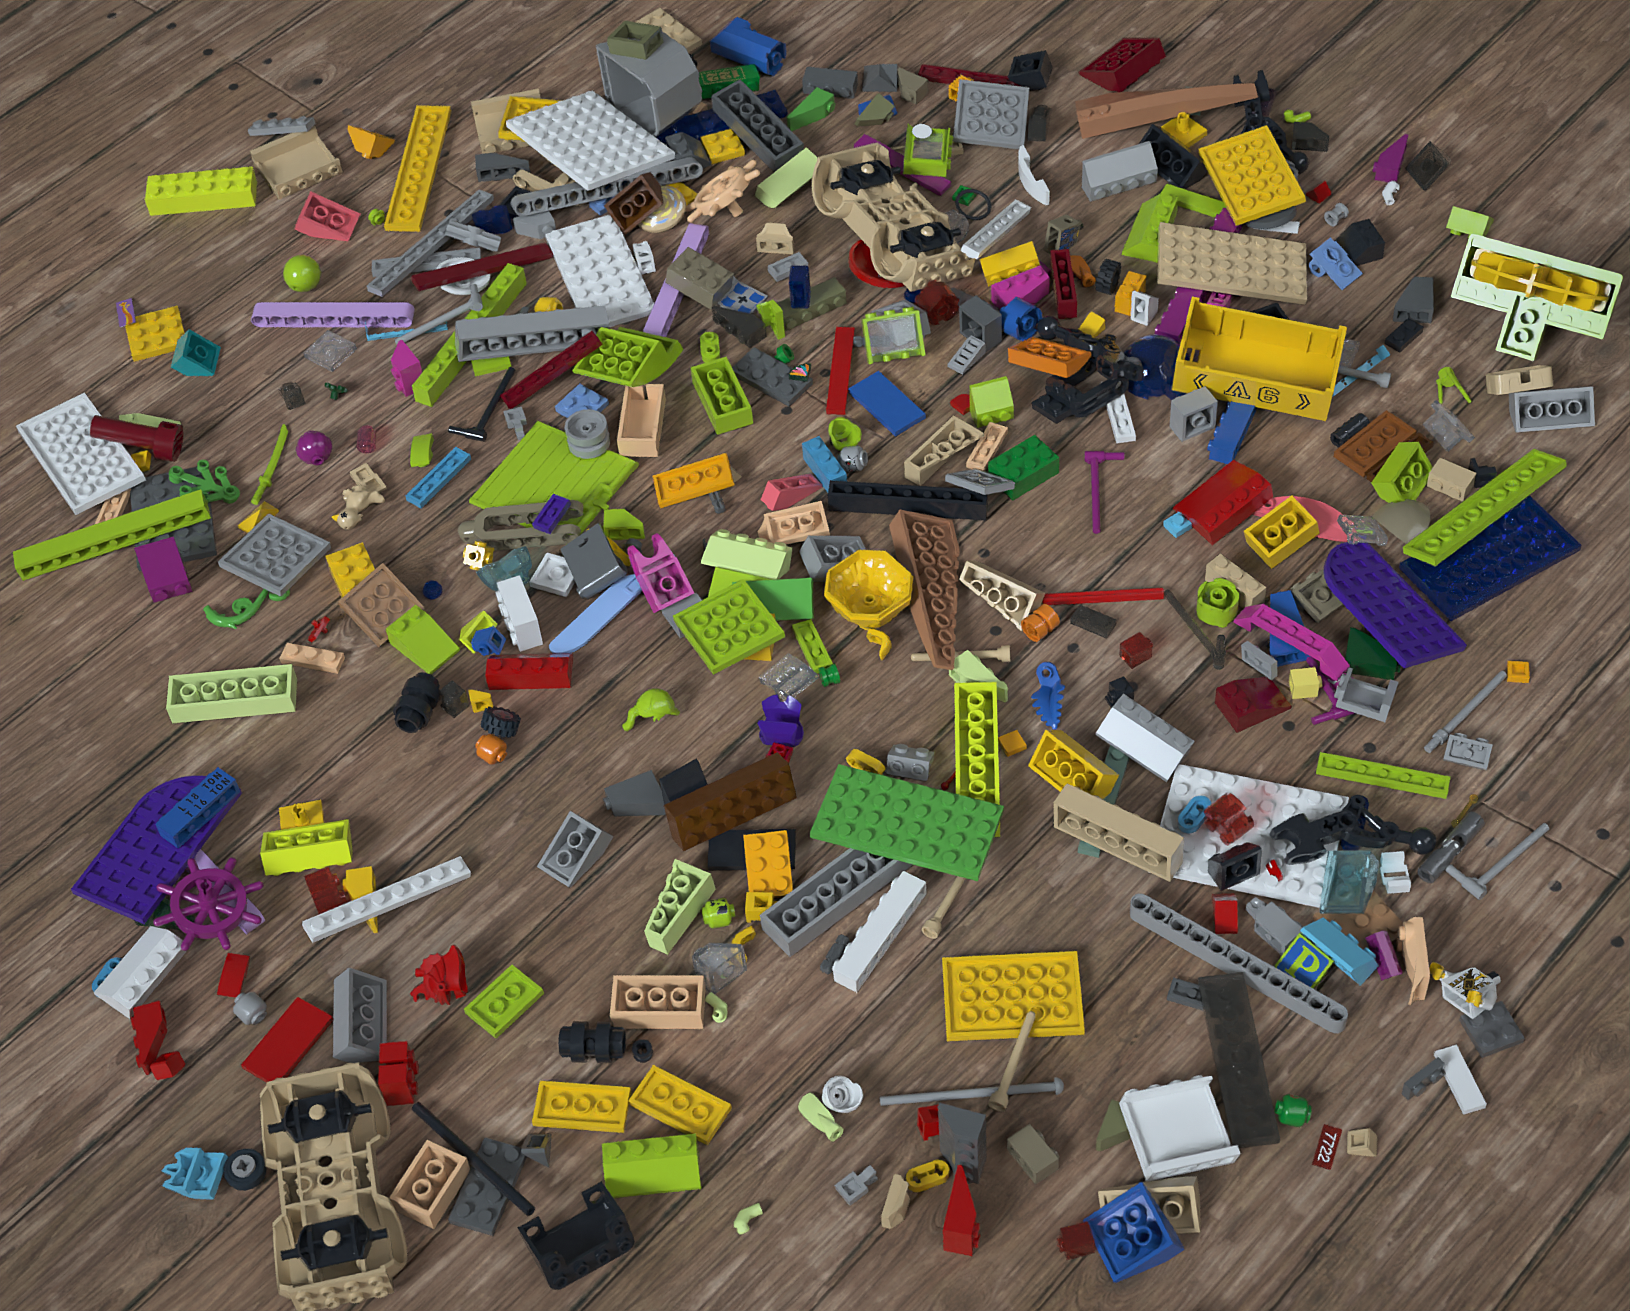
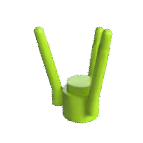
M1451 367L1442 368L1438 372L1439 379L1436 380L1439 404L1443 403L1442 386L1452 387L1454 384L1470 404L1472 401L1459 383Z

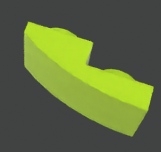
M432 433L413 437L410 454L411 467H425L430 464L433 457L431 447L434 442Z

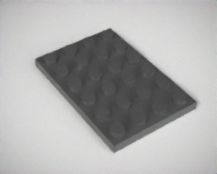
M197 467L183 469L185 473L204 479ZM169 472L145 477V481L131 487L132 512L179 497L180 487L183 485H188L191 488L197 485L187 481L178 484L172 483L169 480ZM211 502L208 503L210 519L135 543V547L174 537L183 562L216 556L217 549ZM136 555L137 568L139 571H142Z

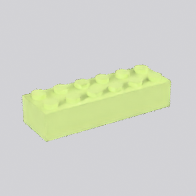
M292 664L169 676L166 709L172 723L295 712L297 677Z

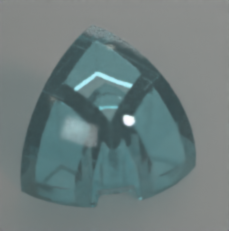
M526 546L514 549L499 561L484 565L476 573L481 581L494 591H498L497 582L519 575L525 585L530 579L528 573L532 568L529 551Z

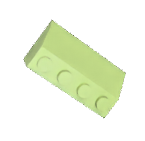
M720 529L710 536L701 564L779 580L790 570L793 547H788L782 542H767L768 540L764 538H748L749 536L746 534L735 535L731 534L728 530Z

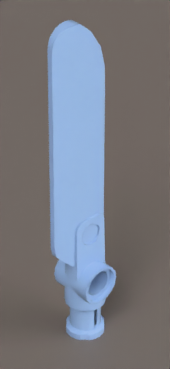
M635 574L623 576L615 581L549 644L550 651L552 653H572L586 645L642 592Z

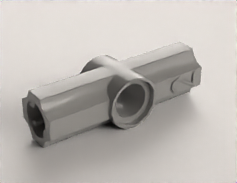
M449 220L445 235L462 240L464 243L476 247L481 246L496 252L501 241L500 236L453 220Z

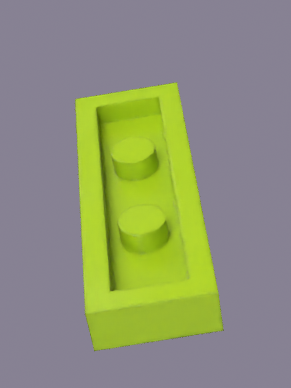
M811 619L792 625L794 635L813 675L819 673V667L827 668L830 664H833Z

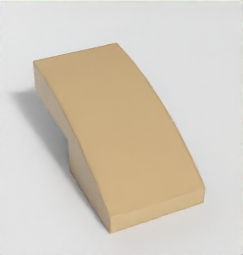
M367 463L350 472V476L358 486L365 487L370 493L376 490L380 493L387 489L377 473L374 474Z

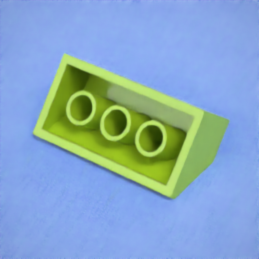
M1159 194L1142 203L1122 255L1158 262L1160 222L1174 223L1178 209V197Z
M696 1134L602 1143L605 1187L613 1198L701 1189L699 1149Z

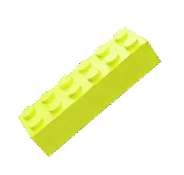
M253 167L148 176L145 202L150 216L253 207L256 204L257 179Z

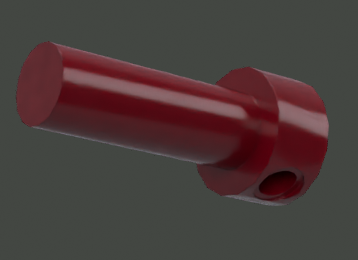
M95 415L90 426V437L153 450L156 459L176 462L182 449L184 429L181 424L166 421L160 422L157 428Z

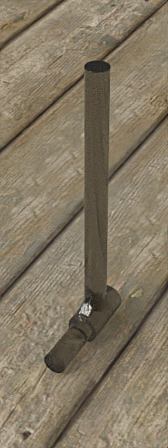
M1169 589L1165 590L1164 597L1212 655L1213 667L1217 670L1223 669L1226 655L1224 649L1225 636H1217L1215 647Z

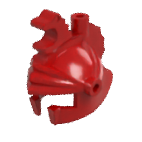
M454 944L451 945L445 955H440L438 952L430 954L429 957L423 959L420 968H415V976L423 977V981L421 984L418 983L410 992L414 1002L419 1000V993H423L426 1000L433 998L435 1003L439 1002L441 1005L445 1003L450 1005L451 991H454L456 999L466 996V993L469 992L464 958L460 949Z

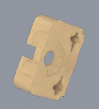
M1537 365L1485 374L1488 394L1502 395L1554 386L1551 366Z

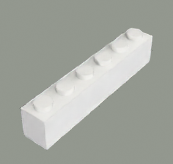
M905 871L899 877H895L891 884V889L888 893L882 895L878 907L870 912L866 924L860 926L854 941L847 944L844 955L841 959L835 961L832 967L835 982L856 993L859 991L927 894L925 881Z

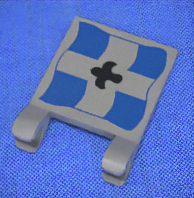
M733 276L732 288L716 305L747 321L756 312V305L765 302L768 296L738 281Z

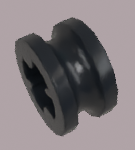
M640 1039L633 1044V1057L637 1062L645 1063L653 1057L652 1045L648 1040ZM643 1048H646L647 1052L645 1054L643 1052L639 1054V1049L643 1050Z

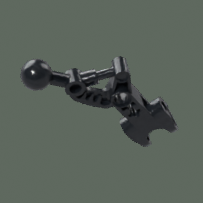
M1259 70L1257 72V80L1254 82L1258 98L1234 103L1235 107H1245L1246 124L1241 134L1267 125L1285 160L1291 161L1295 165L1296 170L1298 169V174H1302L1308 169V157L1302 152H1293L1287 147L1286 135L1281 127L1270 117H1264L1262 114L1261 102L1271 100L1268 81L1263 70ZM1239 74L1234 75L1233 84H1244L1241 82Z
M1045 316L1039 320L1037 331L1042 338L1051 340L1058 337L1064 340L1066 346L1091 352V357L1096 361L1097 371L1106 379L1117 380V377L1120 376L1132 381H1142L1144 370L1141 361L1137 357L1126 356L1115 344L1116 336L1105 334L1100 339L1092 338V335L1082 334L1081 330L1061 327L1059 320L1054 316Z
M1354 795L1340 812L1309 822L1304 813L1297 814L1272 828L1269 833L1272 840L1286 839L1295 845V849L1286 854L1284 861L1287 865L1315 861L1326 854L1327 850L1324 845L1344 839L1349 844L1379 849L1392 845L1395 841L1409 844L1412 851L1419 855H1426L1432 852L1437 842L1436 835L1426 827H1418L1412 832L1400 830L1394 822H1385L1378 815H1372L1363 807L1365 799L1361 795ZM1360 815L1369 822L1368 826L1375 832L1363 830L1359 827L1358 819Z

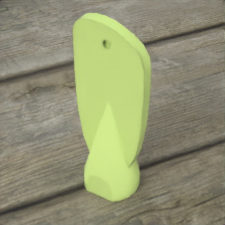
M812 1093L803 1096L798 1105L800 1113L813 1126L826 1133L830 1141H835L842 1136L844 1129L835 1123L830 1112Z

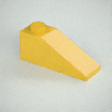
M372 866L346 870V879H343L344 892H348L351 901L376 891V877ZM378 917L366 920L373 933H378Z

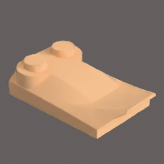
M822 501L764 514L763 523L757 531L759 538L767 539V542H782L785 544L805 541L808 536L830 535Z
M1413 917L1403 922V926H1399V938H1396V950L1401 952L1407 973L1412 981L1409 1005L1417 1000H1425L1430 979L1423 917Z

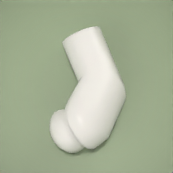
M1395 181L1388 182L1382 191L1386 205L1394 204L1395 200L1392 193H1396L1400 189V185Z

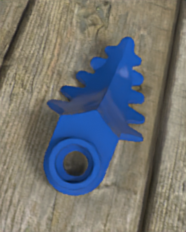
M1042 662L1036 671L1041 688L1031 695L1032 699H1037L1032 706L1040 707L1036 714H1043L1040 718L1041 721H1047L1046 726H1051L1052 729L1056 730L1058 723H1060L1057 717L1061 716V712L1058 709L1062 708V704L1057 702L1064 698L1059 692L1065 689V685L1061 684L1056 666L1051 662ZM1044 669H1047L1050 672L1049 676H1046L1043 673Z

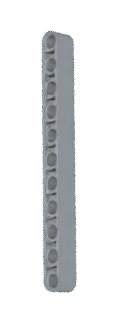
M688 157L661 163L610 182L608 184L611 185L608 189H604L605 185H602L587 193L584 187L575 182L516 195L511 200V206L519 216H527L616 196L641 174L651 172L655 178L658 173L662 172L661 176L656 178L662 186L697 178L702 174L703 168L695 158ZM692 165H696L693 170H690ZM675 169H679L676 174H673ZM624 180H628L626 185H621ZM576 191L573 197H569L570 193ZM559 195L557 200L552 201L554 196ZM542 199L539 204H535L536 200ZM520 203H524L522 208H517Z
M1136 894L1131 898L1130 917L1135 922L1329 1032L1340 1033L1345 1029L1348 1011L1343 1005L1149 896Z

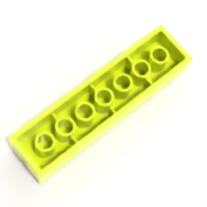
M997 682L954 683L956 794L1000 805ZM1000 823L995 837H1000Z

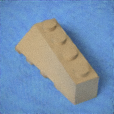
M953 416L904 462L905 478L921 486L957 451L984 436V433Z
M976 560L966 561L959 579L978 596L984 598L990 606L1002 613V616L1007 620L1013 622L1020 631H1023L1021 621L1028 615H1032L1040 607L1045 595L1044 592Z

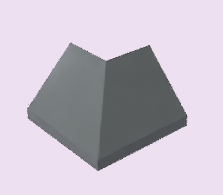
M897 64L864 66L862 92H897V69L899 66Z

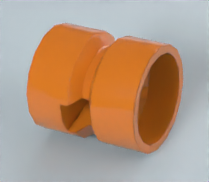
M1042 604L1032 615H1028L1021 621V628L1029 639L1038 642L1048 632L1055 629L1060 624V620L1053 608L1047 604Z

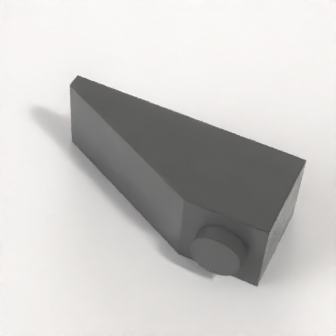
M497 153L475 155L478 182L510 179L519 170L531 173L528 160Z

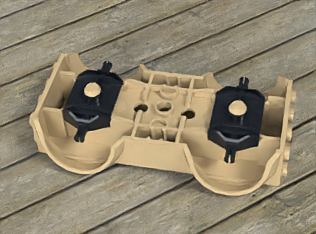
M873 143L817 158L812 177V195L815 205L824 215L843 219L870 248L874 268L880 276L888 281L903 283L912 292L972 275L975 259L969 258L965 253L961 252L962 248L959 247L954 239L955 236L961 235V230L959 228L950 229L948 215L937 211L917 190L918 184L916 182L910 186L907 192L899 185L894 175L900 174L901 169L899 166L891 168L889 150L879 143Z
M358 1062L346 1063L335 1068H323L320 1071L311 1073H300L297 1076L288 1078H277L274 1081L267 1082V1085L260 1093V1113L265 1166L277 1170L282 1212L273 1222V1245L278 1294L291 1299L297 1311H315L322 1308H336L340 1304L349 1302L359 1303L364 1299L372 1297L382 1298L387 1296V1294L394 1293L392 1278L407 1263V1245L402 1224L393 1204L388 1197L381 1195L376 1150L390 1137V1119L382 1092L373 1075ZM324 1156L332 1158V1163L328 1167H321L319 1165V1160ZM326 1177L334 1178L329 1185L321 1184L322 1180ZM328 1198H335L337 1200V1205L333 1209H326L324 1207V1202Z

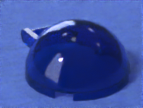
M1162 334L1146 335L1132 342L1126 348L1124 354L1129 357H1137L1141 361L1144 372L1140 382L1128 379L1129 387L1127 391L1147 400L1149 396L1160 397L1162 395H1166L1169 399L1173 400L1176 397L1188 394L1172 390L1180 342ZM1187 351L1185 360L1190 361L1191 356Z

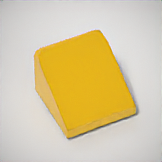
M1090 312L1079 330L1083 334L1092 335V338H1096L1105 330V319L1094 312Z
M468 690L474 713L484 711L488 707L493 708L490 693Z

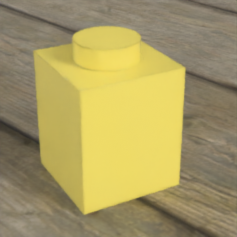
M1315 667L1290 670L1289 686L1292 699L1318 697V690L1322 688V679L1320 675L1317 676Z

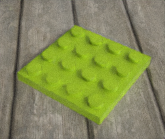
M744 579L673 615L674 622L713 675L785 638L783 629Z

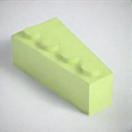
M677 859L673 862L672 872L668 874L666 879L667 884L664 891L660 893L658 905L653 909L644 930L649 946L667 955L716 890L711 873Z

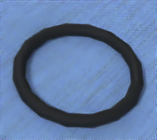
M966 189L961 191L955 200L956 209L967 219L981 220L986 218L991 212V201L982 191ZM966 193L981 195L987 201V212L978 217L967 215L959 206L960 197Z

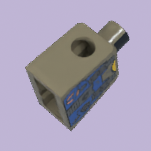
M1069 215L1049 221L1044 251L1050 254V250H1070L1078 242L1079 231L1083 229L1082 221L1075 220Z

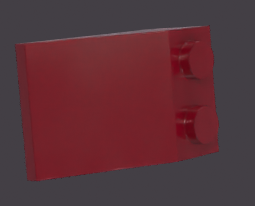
M1268 677L1233 680L1216 688L1215 704L1236 733L1292 708L1278 687Z

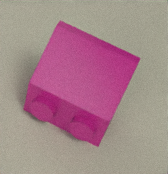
M401 339L398 341L391 358L393 367L391 372L396 379L394 384L399 392L402 391L408 397L414 394L412 385L422 374L420 361Z

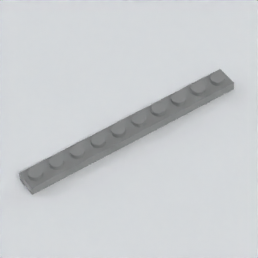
M482 190L475 192L367 285L368 292L383 297L451 238L445 235L449 220L466 225L494 201L493 194Z

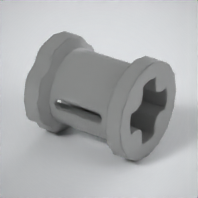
M1337 203L1333 210L1327 211L1324 214L1325 221L1330 226H1336L1339 220L1348 216V208L1343 203Z

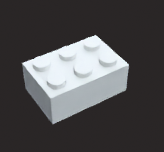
M520 575L497 582L498 591L495 594L498 603H501L498 604L501 615H504V618H506L504 622L507 630L511 633L510 637L513 645L517 644L520 652L543 645L538 619Z

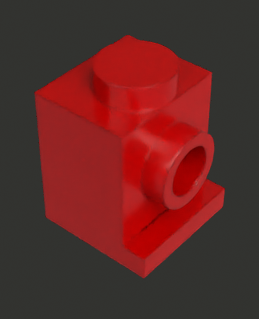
M938 1105L918 1108L917 1127L924 1141H927L930 1136L939 1135Z

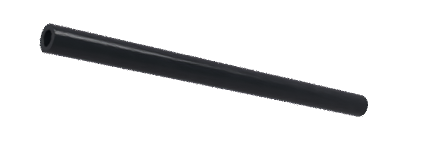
M416 1102L413 1105L412 1111L461 1156L466 1157L468 1162L526 1216H531L534 1213L535 1206L421 1102Z

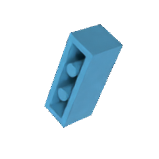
M820 436L802 443L803 459L820 483L823 484L827 493L830 480L847 481L846 472Z

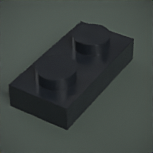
M1407 318L1385 338L1384 344L1400 353L1423 332L1424 327Z

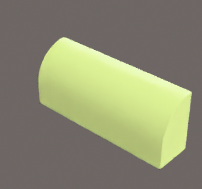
M805 148L757 186L755 196L770 208L777 207L812 179L817 157L808 148Z

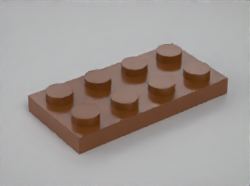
M1386 410L1336 449L1333 457L1364 478L1371 470L1391 455L1399 442H1407L1416 435L1417 430Z

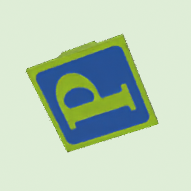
M1299 933L1274 967L1314 989L1327 974V970L1334 961Z

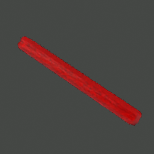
M1158 587L1045 593L1042 603L1047 605L1162 600L1164 599V589Z

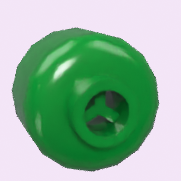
M1285 1094L1281 1100H1277L1274 1111L1275 1114H1278L1280 1123L1302 1127L1304 1123L1309 1122L1312 1107L1304 1097Z

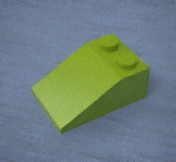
M414 605L386 628L389 643L428 674L434 673L460 651V648L431 616L417 605Z

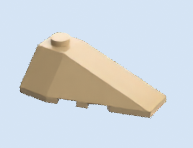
M1197 1176L1143 1182L1176 1233L1200 1232V1195ZM1137 1184L1098 1190L1100 1208Z

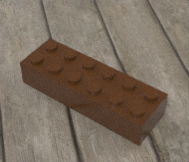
M777 752L665 804L664 809L672 839L683 851H686L796 799L797 795L790 765Z

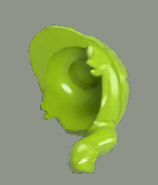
M652 688L645 691L637 700L636 705L629 709L627 721L622 726L624 731H630L634 727L636 716L640 715L645 718L654 716L653 721L655 722L656 719L659 721L666 714L678 716L680 711L675 707V703L668 692L659 688Z

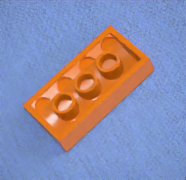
M1031 337L1008 348L1009 363L1064 378L1075 374L1091 357V352L1036 337Z

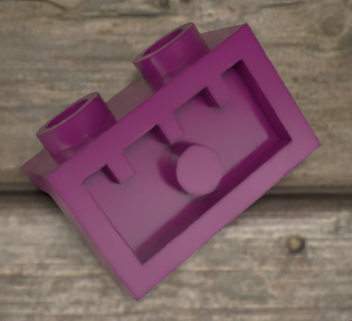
M1380 931L1365 938L1370 951L1376 955L1374 960L1379 965L1377 971L1381 981L1403 973L1387 931Z

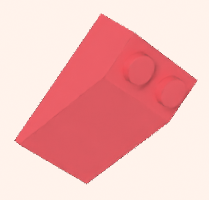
M310 191L294 229L310 237L349 241L360 213Z

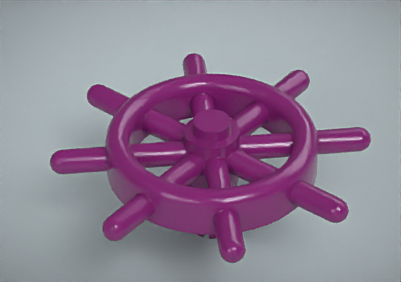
M234 857L228 859L223 870L216 868L199 870L196 860L190 858L187 864L191 873L180 880L175 887L163 883L157 885L156 888L159 892L171 895V913L154 919L153 924L159 927L175 921L176 925L187 934L181 944L183 951H187L195 938L212 939L217 937L222 948L228 950L231 947V943L227 934L234 930L242 920L254 924L261 923L262 919L260 916L246 912V895L262 889L264 884L262 881H257L243 886L241 881L231 873L237 862ZM224 885L232 889L230 892L219 895ZM197 886L199 894L196 895L188 891ZM237 898L235 908L222 904ZM182 899L195 903L194 905L180 909ZM199 912L194 922L185 918ZM218 912L227 914L229 916L225 920L221 921ZM207 916L210 917L212 925H202Z

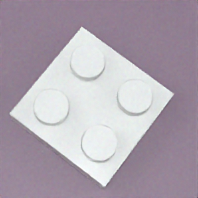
M546 553L529 582L530 587L567 597L575 580L564 557Z

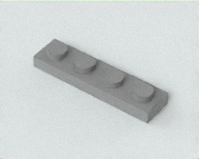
M306 116L297 119L289 117L283 120H257L253 122L248 132L250 136L308 132L316 123L314 117L306 118Z

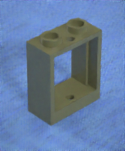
M624 21L607 38L610 54L647 60L664 42L661 26ZM628 38L640 39V41L631 40Z

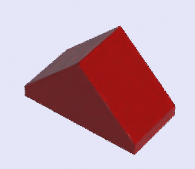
M1212 894L1215 934H1238V900L1235 894Z

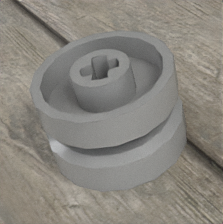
M586 409L573 413L566 420L565 433L568 447L572 454L579 458L591 459L606 452L610 446V436L607 421L603 414L599 411Z

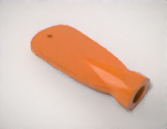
M1071 255L1073 273L1081 279L1084 287L1093 286L1096 279L1091 274L1084 258Z

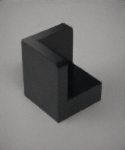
M1470 458L1468 470L1477 473L1474 488L1483 487L1496 477L1497 471L1495 466H1478L1476 459Z

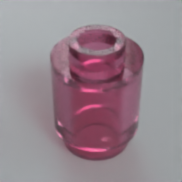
M365 425L358 430L356 448L359 452L367 454L375 450L376 432L373 427Z

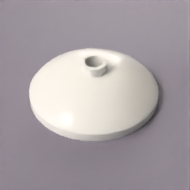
M463 257L448 259L440 263L436 269L474 259ZM490 274L439 287L451 294L471 295L470 285L476 284L478 292H480L488 285Z

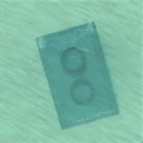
M1371 850L1328 851L1319 910L1321 914H1358L1365 912L1377 882L1379 861Z

